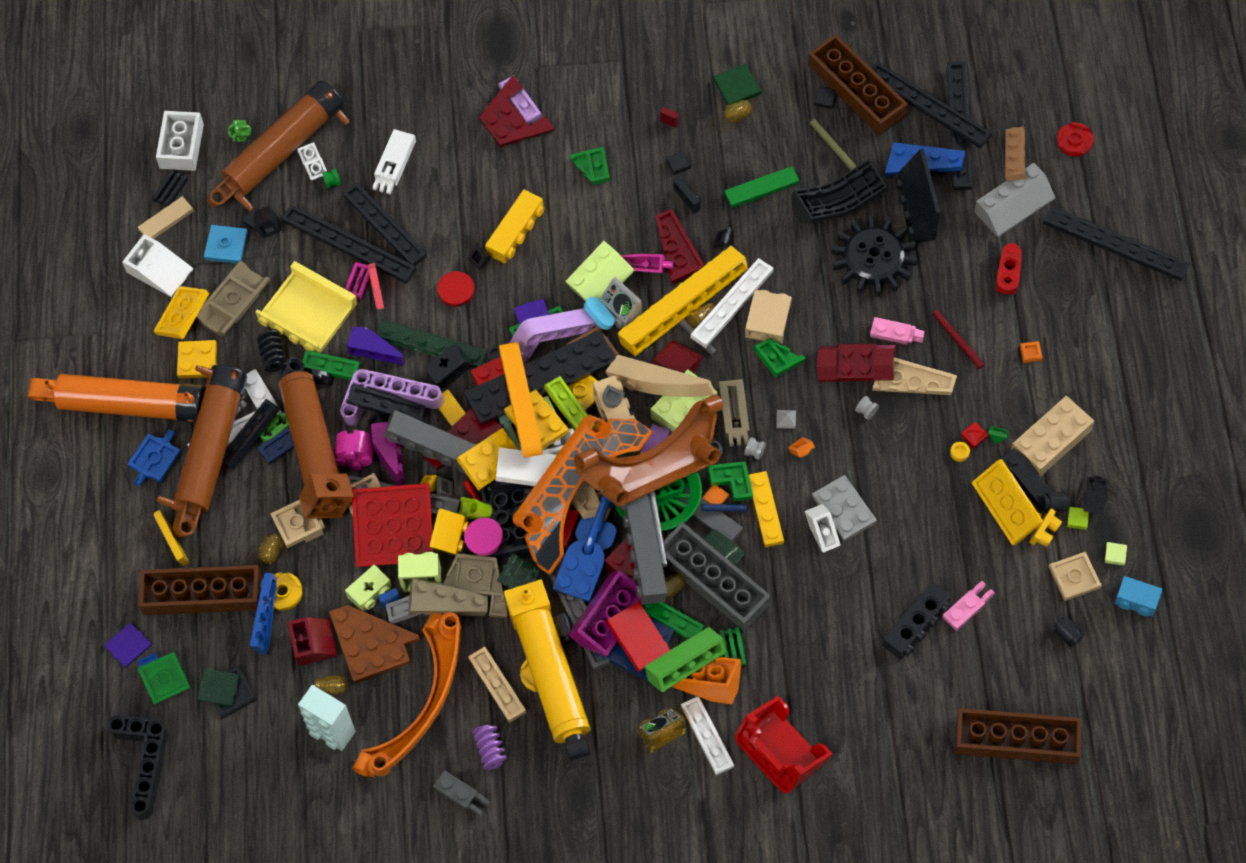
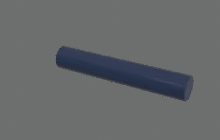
M701 504L702 512H746L747 510L746 504Z

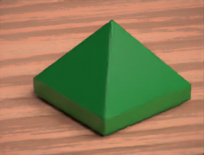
M990 426L988 434L993 442L997 444L1007 439L1009 431Z

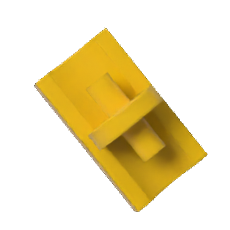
M1050 509L1042 519L1044 522L1037 527L1029 541L1031 544L1035 545L1038 542L1043 546H1047L1053 536L1047 533L1045 529L1048 527L1056 532L1062 523L1061 520L1054 516L1056 511Z

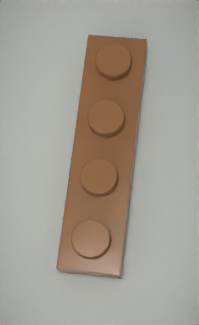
M1024 127L1006 129V181L1025 179Z

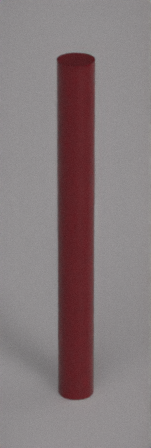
M935 310L932 313L935 319L977 368H983L985 364L939 310Z

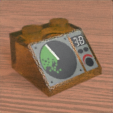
M673 707L669 710L663 709L657 714V717L651 720H644L638 727L639 735L650 753L686 734L685 719Z

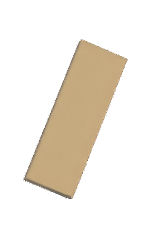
M182 196L138 226V229L143 235L145 234L155 239L190 215L194 210Z

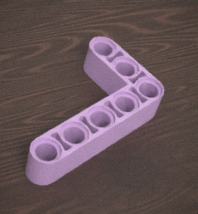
M584 308L530 318L520 324L510 343L518 342L522 361L525 364L532 356L539 342L585 334L598 325Z
M360 369L352 377L340 412L344 422L349 426H354L361 420L364 409L347 404L352 384L415 402L431 409L440 408L444 404V399L438 386Z

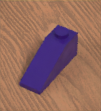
M353 326L347 344L349 355L404 365L402 353L366 327Z

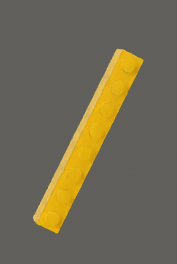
M732 246L722 251L690 278L679 284L677 288L666 294L660 301L652 305L626 327H623L618 332L621 345L631 354L637 356L748 270L746 257Z

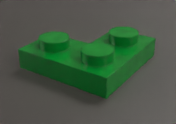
M746 461L710 465L707 467L710 486L729 484L733 501L751 500L753 498Z

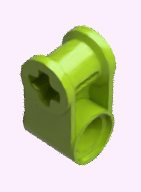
M460 498L461 506L457 514L465 516L468 520L490 518L492 514V506L476 499Z

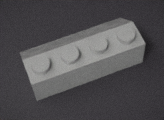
M1032 163L1025 168V179L1005 181L978 199L974 212L998 238L1055 200L1056 197L1046 175L1035 163Z

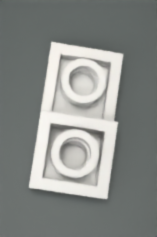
M313 142L298 148L297 151L310 180L313 181L323 177L322 172L327 170L315 143Z

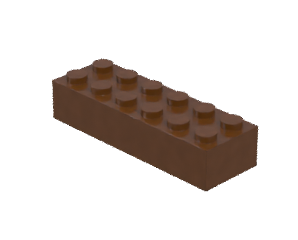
M837 34L808 53V66L832 90L836 91L878 135H881L907 116L908 103Z
M258 565L140 570L139 608L143 615L257 611L262 573Z
M958 708L955 755L1078 765L1081 757V718Z

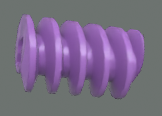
M483 725L472 731L475 734L476 746L480 749L479 755L482 756L481 762L484 764V770L496 769L507 759L506 755L500 756L505 751L504 748H498V746L502 745V741L495 740L500 737L499 733H493L498 729L497 726Z

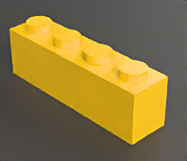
M523 190L486 243V253L506 264L508 259L514 256L517 246L523 243L528 230H532L536 218L543 214V199Z

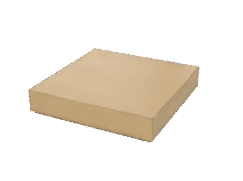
M1086 552L1049 564L1051 574L1064 601L1102 587Z

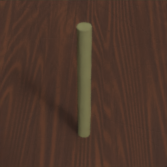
M813 119L810 125L850 170L857 167L818 121Z

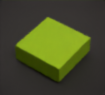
M1069 507L1067 527L1087 530L1089 512H1084L1082 508Z

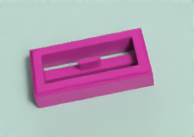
M355 262L345 290L356 295V298L362 301L370 280L368 265ZM359 268H361L354 289L351 292L350 290L354 282L355 276L357 274V271ZM367 269V272H366V274H365V277H364V280H363V282H362V285H361V288H360V290H359V293H357V291H358V289H359V286H360V283H361V281H362V278H363V276H364L365 270Z

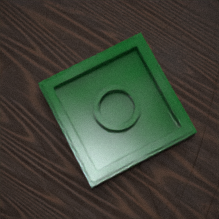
M174 651L137 668L153 704L191 688Z

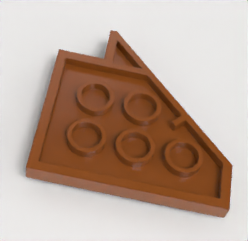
M349 605L329 611L354 684L411 664L405 646L420 641L419 635Z

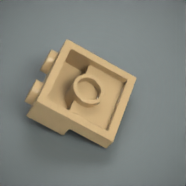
M300 500L270 513L287 548L304 540L307 543L324 535L322 529L325 526L321 518L305 519Z

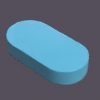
M596 297L587 298L584 303L585 311L600 328L610 329L615 323L614 316L601 300Z

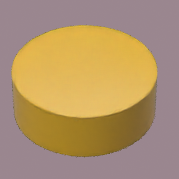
M964 442L954 443L950 450L952 459L957 462L967 460L970 454V448Z

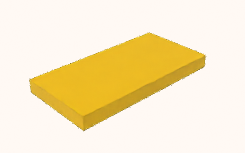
M1002 459L997 460L971 482L1012 545H1017L1044 522Z

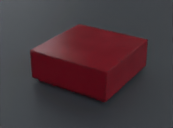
M662 107L660 121L677 128L679 113Z

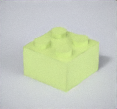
M425 552L417 555L405 553L398 556V578L402 592H410L413 578L442 584L438 553Z

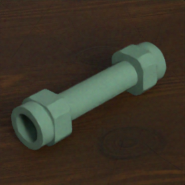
M507 415L498 418L500 425L505 428L507 435L517 449L521 450L520 443L512 428V421Z

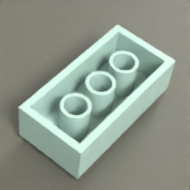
M312 685L298 704L301 711L300 714L304 718L303 721L310 731L309 734L317 740L321 738L326 741L325 744L331 749L335 750L337 748L343 751L356 732L347 707L342 702Z

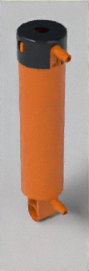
M60 374L57 380L31 378L28 398L36 401L55 402L56 408L61 410L171 419L196 423L206 388L202 385H180Z

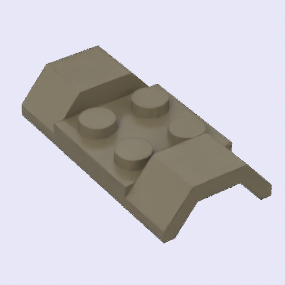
M240 260L203 304L196 318L204 327L219 336L225 335L260 296L259 293L270 281V278L259 276Z

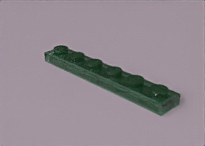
M381 319L376 334L386 342L437 357L444 352L446 347L455 344L463 349L473 368L482 366L487 356V350Z

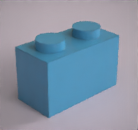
M1124 576L1115 604L1125 610L1137 611L1142 616L1153 617L1162 588Z

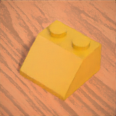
M439 508L429 547L437 552L454 556L462 552L465 544L463 536L466 528L469 526L468 518Z

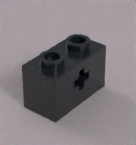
M453 344L446 347L444 352L438 357L431 359L425 368L435 384L445 388L473 365L463 349Z

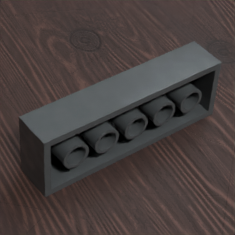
M683 522L663 541L667 567L742 631H745L770 605V594Z

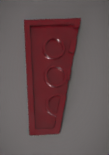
M669 209L656 215L655 220L666 261H673V269L668 268L671 284H674L692 276L705 265L673 210Z

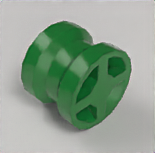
M336 168L330 172H322L327 189L334 185L341 186Z

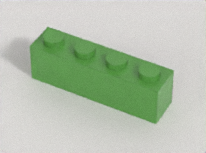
M707 627L647 664L645 670L648 681L658 690L664 692L726 653L723 638L710 627Z

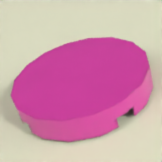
M478 518L466 528L464 540L472 553L479 556H488L499 549V546L503 543L504 536L499 523L495 520Z

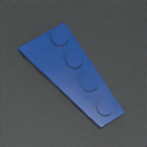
M893 142L885 176L889 177L892 174H899V171L919 149L923 148L929 171H960L964 163L965 151Z
M264 573V578L261 580V592L250 641V647L261 655L269 654L278 579L272 573Z

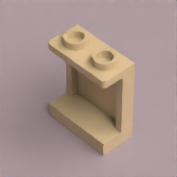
M755 290L745 328V338L761 341L771 338L782 345L792 297L783 293L775 294L767 290Z

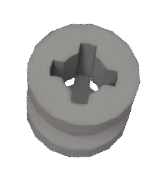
M865 396L858 403L855 411L862 413L864 418L869 420L877 412L879 405L872 403L870 398Z
M751 437L744 455H752L755 459L760 460L766 443L763 441L757 442L755 438Z

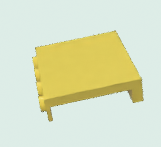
M294 261L290 266L292 273L262 312L256 310L258 322L265 327L269 326L273 330L279 331L280 335L287 336L294 344L299 343L303 345L308 351L321 353L357 306L356 295Z

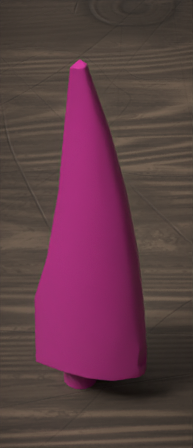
M663 254L620 255L635 271L664 273L666 268L673 269V261H666Z

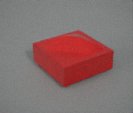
M976 422L961 433V437L973 449L989 436Z

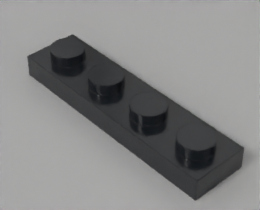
M355 384L350 386L347 404L387 416H390L396 410L419 421L422 420L425 408L424 405Z
M265 399L226 448L223 463L234 469L281 409L268 399Z

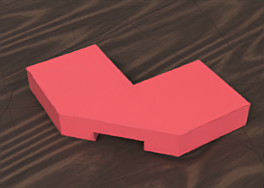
M375 263L368 264L376 308L382 309L384 304Z

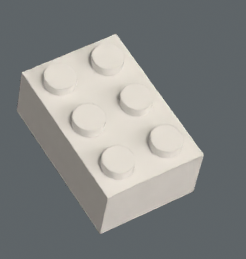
M164 111L156 154L160 169L196 171L204 126L200 113Z

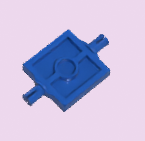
M168 430L164 438H157L147 434L128 462V467L139 473L133 481L135 485L140 487L145 478H151L162 483L181 454V450L170 443L175 435L173 431Z

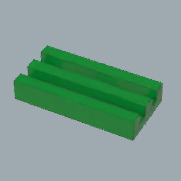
M739 627L732 630L730 628L727 631L719 630L726 653H724L725 658H729L725 636H728L732 657L737 659L733 635L736 634L742 662L741 667H745L746 660Z

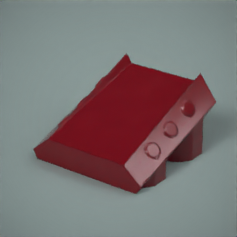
M673 340L652 360L651 364L685 373L687 370L694 373L698 369L703 356Z

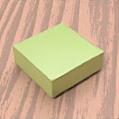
M1107 542L1105 563L1124 566L1127 545Z

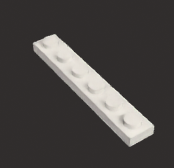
M758 258L691 333V339L706 348L750 299L754 291L758 290L773 273V267Z

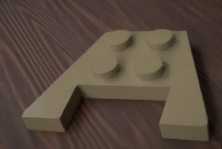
M457 553L443 585L492 596L489 616L508 618L502 583L498 581L500 573L497 559L495 557Z

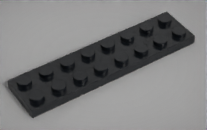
M600 330L524 364L529 392L531 393L536 389L542 397H545L548 393L544 389V385L559 376L569 386L608 368L616 357ZM505 374L464 392V396L481 426L506 415L504 408L511 405Z

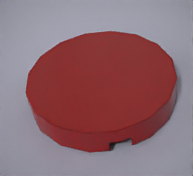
M1069 123V125L1061 127L1058 132V148L1069 156H1083L1093 146V133L1082 123Z
M459 271L449 272L439 280L437 286L441 301L453 307H458L464 303L467 304L473 298L475 292L471 277Z

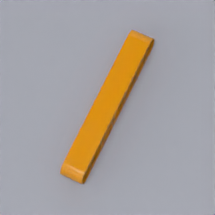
M514 342L499 345L523 458L543 455L519 344Z

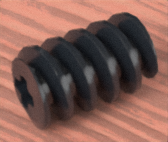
M277 330L265 331L257 337L263 368L266 372H277L285 366L283 363L286 361V358L283 356L284 350H282L283 346L280 343L281 338L278 337L280 334Z

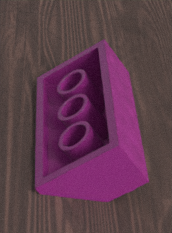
M620 570L609 574L568 635L582 647L606 657L616 644L617 639L605 621L638 601L641 604V598H638L636 594V586L638 585Z

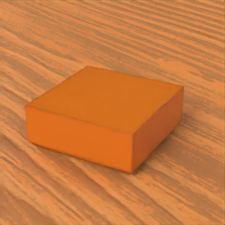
M1039 341L1020 343L1023 363L1042 361L1043 357Z
M711 486L702 499L709 504H724L729 498V494L718 486Z

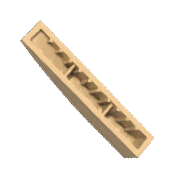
M617 355L616 359L606 370L608 377L615 375L616 380H620L622 386L629 390L674 397L713 396L715 394L710 380Z

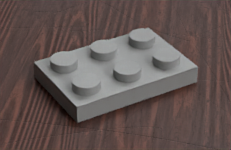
M845 475L812 493V497L817 505L823 504L830 511L836 532L843 542L877 523L876 518Z

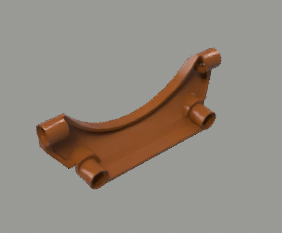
M714 394L696 402L679 426L666 439L641 454L623 458L610 457L600 453L593 447L575 455L576 474L597 491L603 489L604 497L615 505L623 506L628 502L717 463L721 453L719 449L711 445V440H713L717 412L723 409L722 399Z

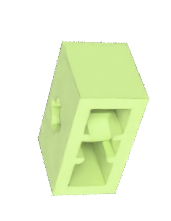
M373 565L352 583L345 592L347 598L359 610L365 612L373 608L379 599L378 596L390 591L392 585L390 579Z

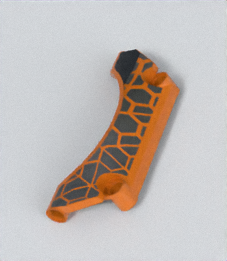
M585 416L519 509L514 513L513 523L528 532L525 536L533 561L537 563L541 570L551 575L564 557L563 531L566 514L574 494L584 481L576 474L574 456L593 447L600 453L610 457L639 451L652 434V431L635 419L610 418L606 423L595 416Z

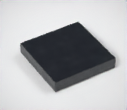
M239 666L203 685L221 719L257 700Z

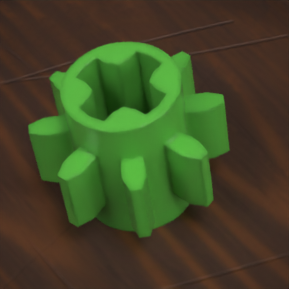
M233 120V124L228 128V134L233 138L234 142H246V138L251 134V128L246 124V120Z

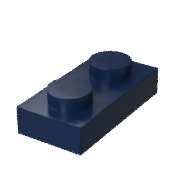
M289 427L258 447V451L269 465L294 448Z

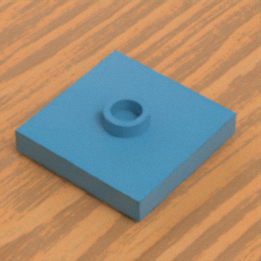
M211 225L204 259L238 264L240 260L242 261L248 230Z

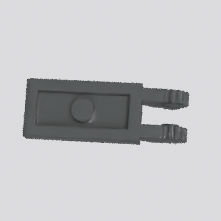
M444 770L433 785L436 791L465 810L468 809L475 813L477 816H481L483 812L479 807L472 804L474 799L486 806L490 803L478 791Z

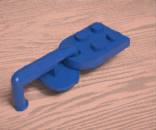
M604 495L595 517L582 518L579 521L575 532L578 541L571 544L567 549L552 588L554 591L589 603L604 567L605 557L603 551L613 545L616 537L615 526L603 521L608 508L614 506V503L605 498Z

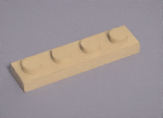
M486 647L468 656L472 666L508 722L510 723L526 713L524 706Z

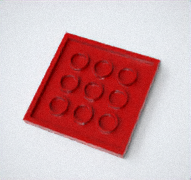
M429 483L352 489L354 496L352 498L356 567L398 564V556L405 553H413L415 555L425 552L434 553V549L429 547L433 534Z

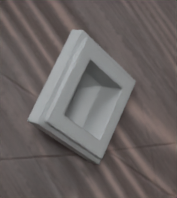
M777 410L776 428L796 429V410Z

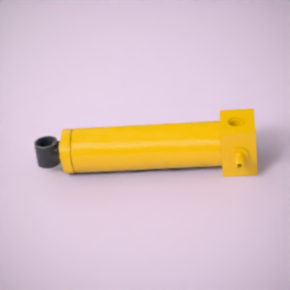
M542 579L504 591L506 606L514 630L518 632L554 741L556 743H565L570 761L590 755L584 736L590 732L591 728L552 618L550 602Z

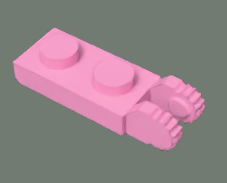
M983 581L977 584L973 590L966 593L943 614L942 618L956 631L982 609L985 603L994 595L995 592L991 589L981 599L977 596L986 585Z

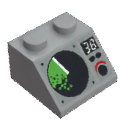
M614 277L599 300L614 316V324L620 329L626 327L642 314L641 300Z

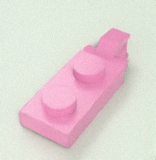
M874 317L870 336L907 345V343H912V341L922 343L924 331L915 329V326Z

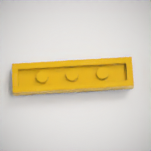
M767 472L749 474L753 502L764 546L770 547L784 544Z

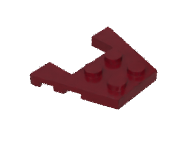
M514 75L507 81L479 117L480 122L500 147L521 142L522 139L529 137H538L543 133L554 132V127L545 116L529 126L509 99L523 91V87Z

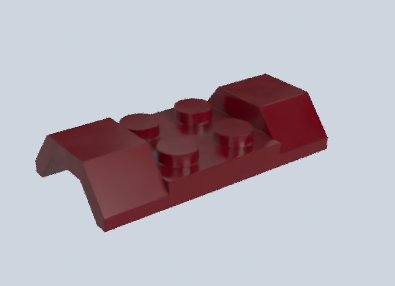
M838 344V346H820L817 356L818 382L894 381V352L896 351V345Z

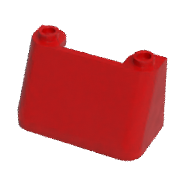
M777 696L745 716L735 733V740L773 784L786 794L794 790L825 764L832 756V752L821 743L811 747L786 720L789 715V707Z

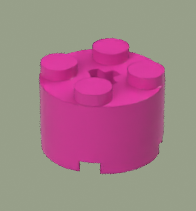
M354 430V433L347 434V431H342L336 435L334 456L337 466L351 467L353 471H361L363 467L372 464L374 445L371 434Z

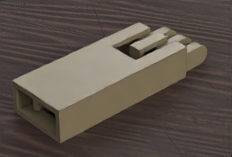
M743 379L720 381L719 391L723 402L722 414L725 437L729 439L730 447L734 446L733 439H736L737 446H741V439L744 438V444L747 445L750 430ZM738 419H740V421H741V427L739 428V423H738V422H734V428H733V426H732V420H738Z

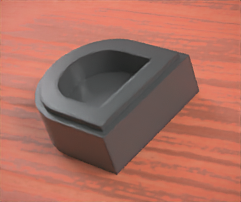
M607 385L602 401L606 407L616 408L622 402L625 392Z

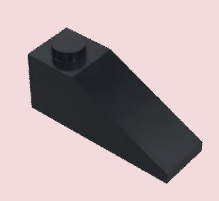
M1013 448L1002 460L1026 496L1041 508V496L1053 492L1031 464Z

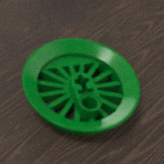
M694 472L655 490L658 514L660 506L666 521L660 522L662 532L674 529L682 522L685 523L697 510L702 496V485L698 472ZM680 487L678 490H673L672 488ZM685 489H690V493H685ZM675 499L689 500V502L685 504ZM615 505L618 513L623 518L625 516L624 510L621 511L620 506ZM673 506L682 509L683 512L680 514ZM665 507L675 516V518L671 520L669 519Z

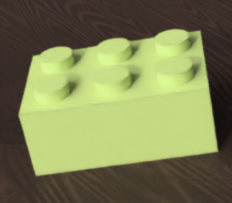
M689 370L685 372V374L696 376ZM662 396L651 408V419L661 427L671 430V434L683 421L692 406L709 396Z

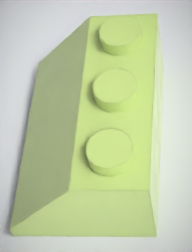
M603 241L566 280V283L584 301L589 297L600 299L614 277L624 283L635 270L617 251Z

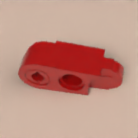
M1009 243L1002 249L995 290L998 293L1014 295L1018 290L1021 250L1014 243Z

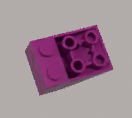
M387 422L371 424L372 442L376 456L397 486H401L405 482V473L403 471L404 459L401 451L402 444L392 443L386 437H383Z

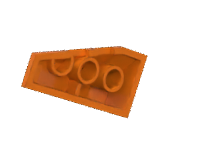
M716 658L715 661L708 663L672 687L712 702L732 704L739 689L741 659Z

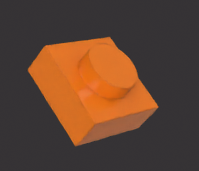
M804 437L788 447L790 453L799 458L808 455L810 450L815 448L813 442Z

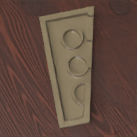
M413 578L411 581L408 615H415L416 613H424V615L443 613L445 615L451 612L459 613L461 616H485L487 613L488 595Z

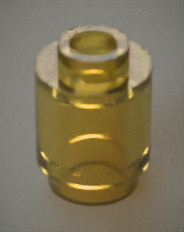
M740 100L727 105L724 114L728 121L730 120L734 123L748 117L752 113V107L748 100Z
M273 533L266 535L258 551V558L265 563L272 564L284 545L281 541L282 538Z
M677 573L665 578L667 588L666 601L681 592L685 586L684 580Z

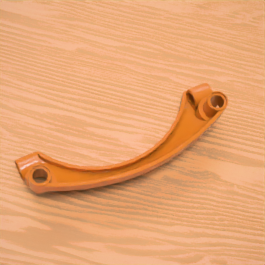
M450 612L445 615L433 613L429 616L422 630L430 645L434 660L433 686L422 712L397 737L379 746L361 750L352 767L358 774L374 778V775L386 776L390 769L414 748L436 719L450 690L458 660L461 625L459 617L455 613ZM456 623L453 627H448L449 624ZM385 762L382 768L376 767L379 763Z

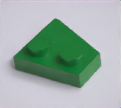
M604 147L570 155L572 162L592 185L611 181Z
M771 338L755 345L753 349L775 378L804 363L806 359L803 355H800V357L790 352V348L778 344L777 341Z

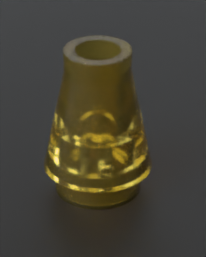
M708 303L690 311L688 315L689 323L697 328L715 307Z
M334 675L316 678L315 687L322 691L339 695L345 691V677Z

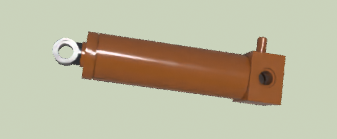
M291 357L287 360L281 372L282 378L279 381L278 387L304 483V488L299 495L305 519L341 518L354 497L348 474H339L312 374L303 371L305 365L301 359Z

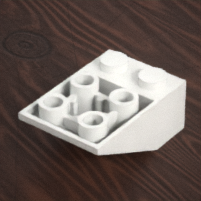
M145 234L123 260V265L128 274L170 297H173L178 287L182 285L193 270L191 266L160 242Z

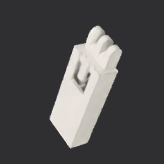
M393 130L374 173L375 182L373 190L377 191L379 185H381L380 192L384 193L387 187L386 193H392L394 186H397L416 143L415 135ZM390 163L391 165H393V163L396 164L393 174H389L390 171H392V167L389 166Z

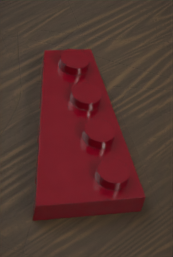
M470 408L447 433L477 445L503 427L495 420L481 426L473 410ZM423 456V459L436 470L445 466L435 458Z

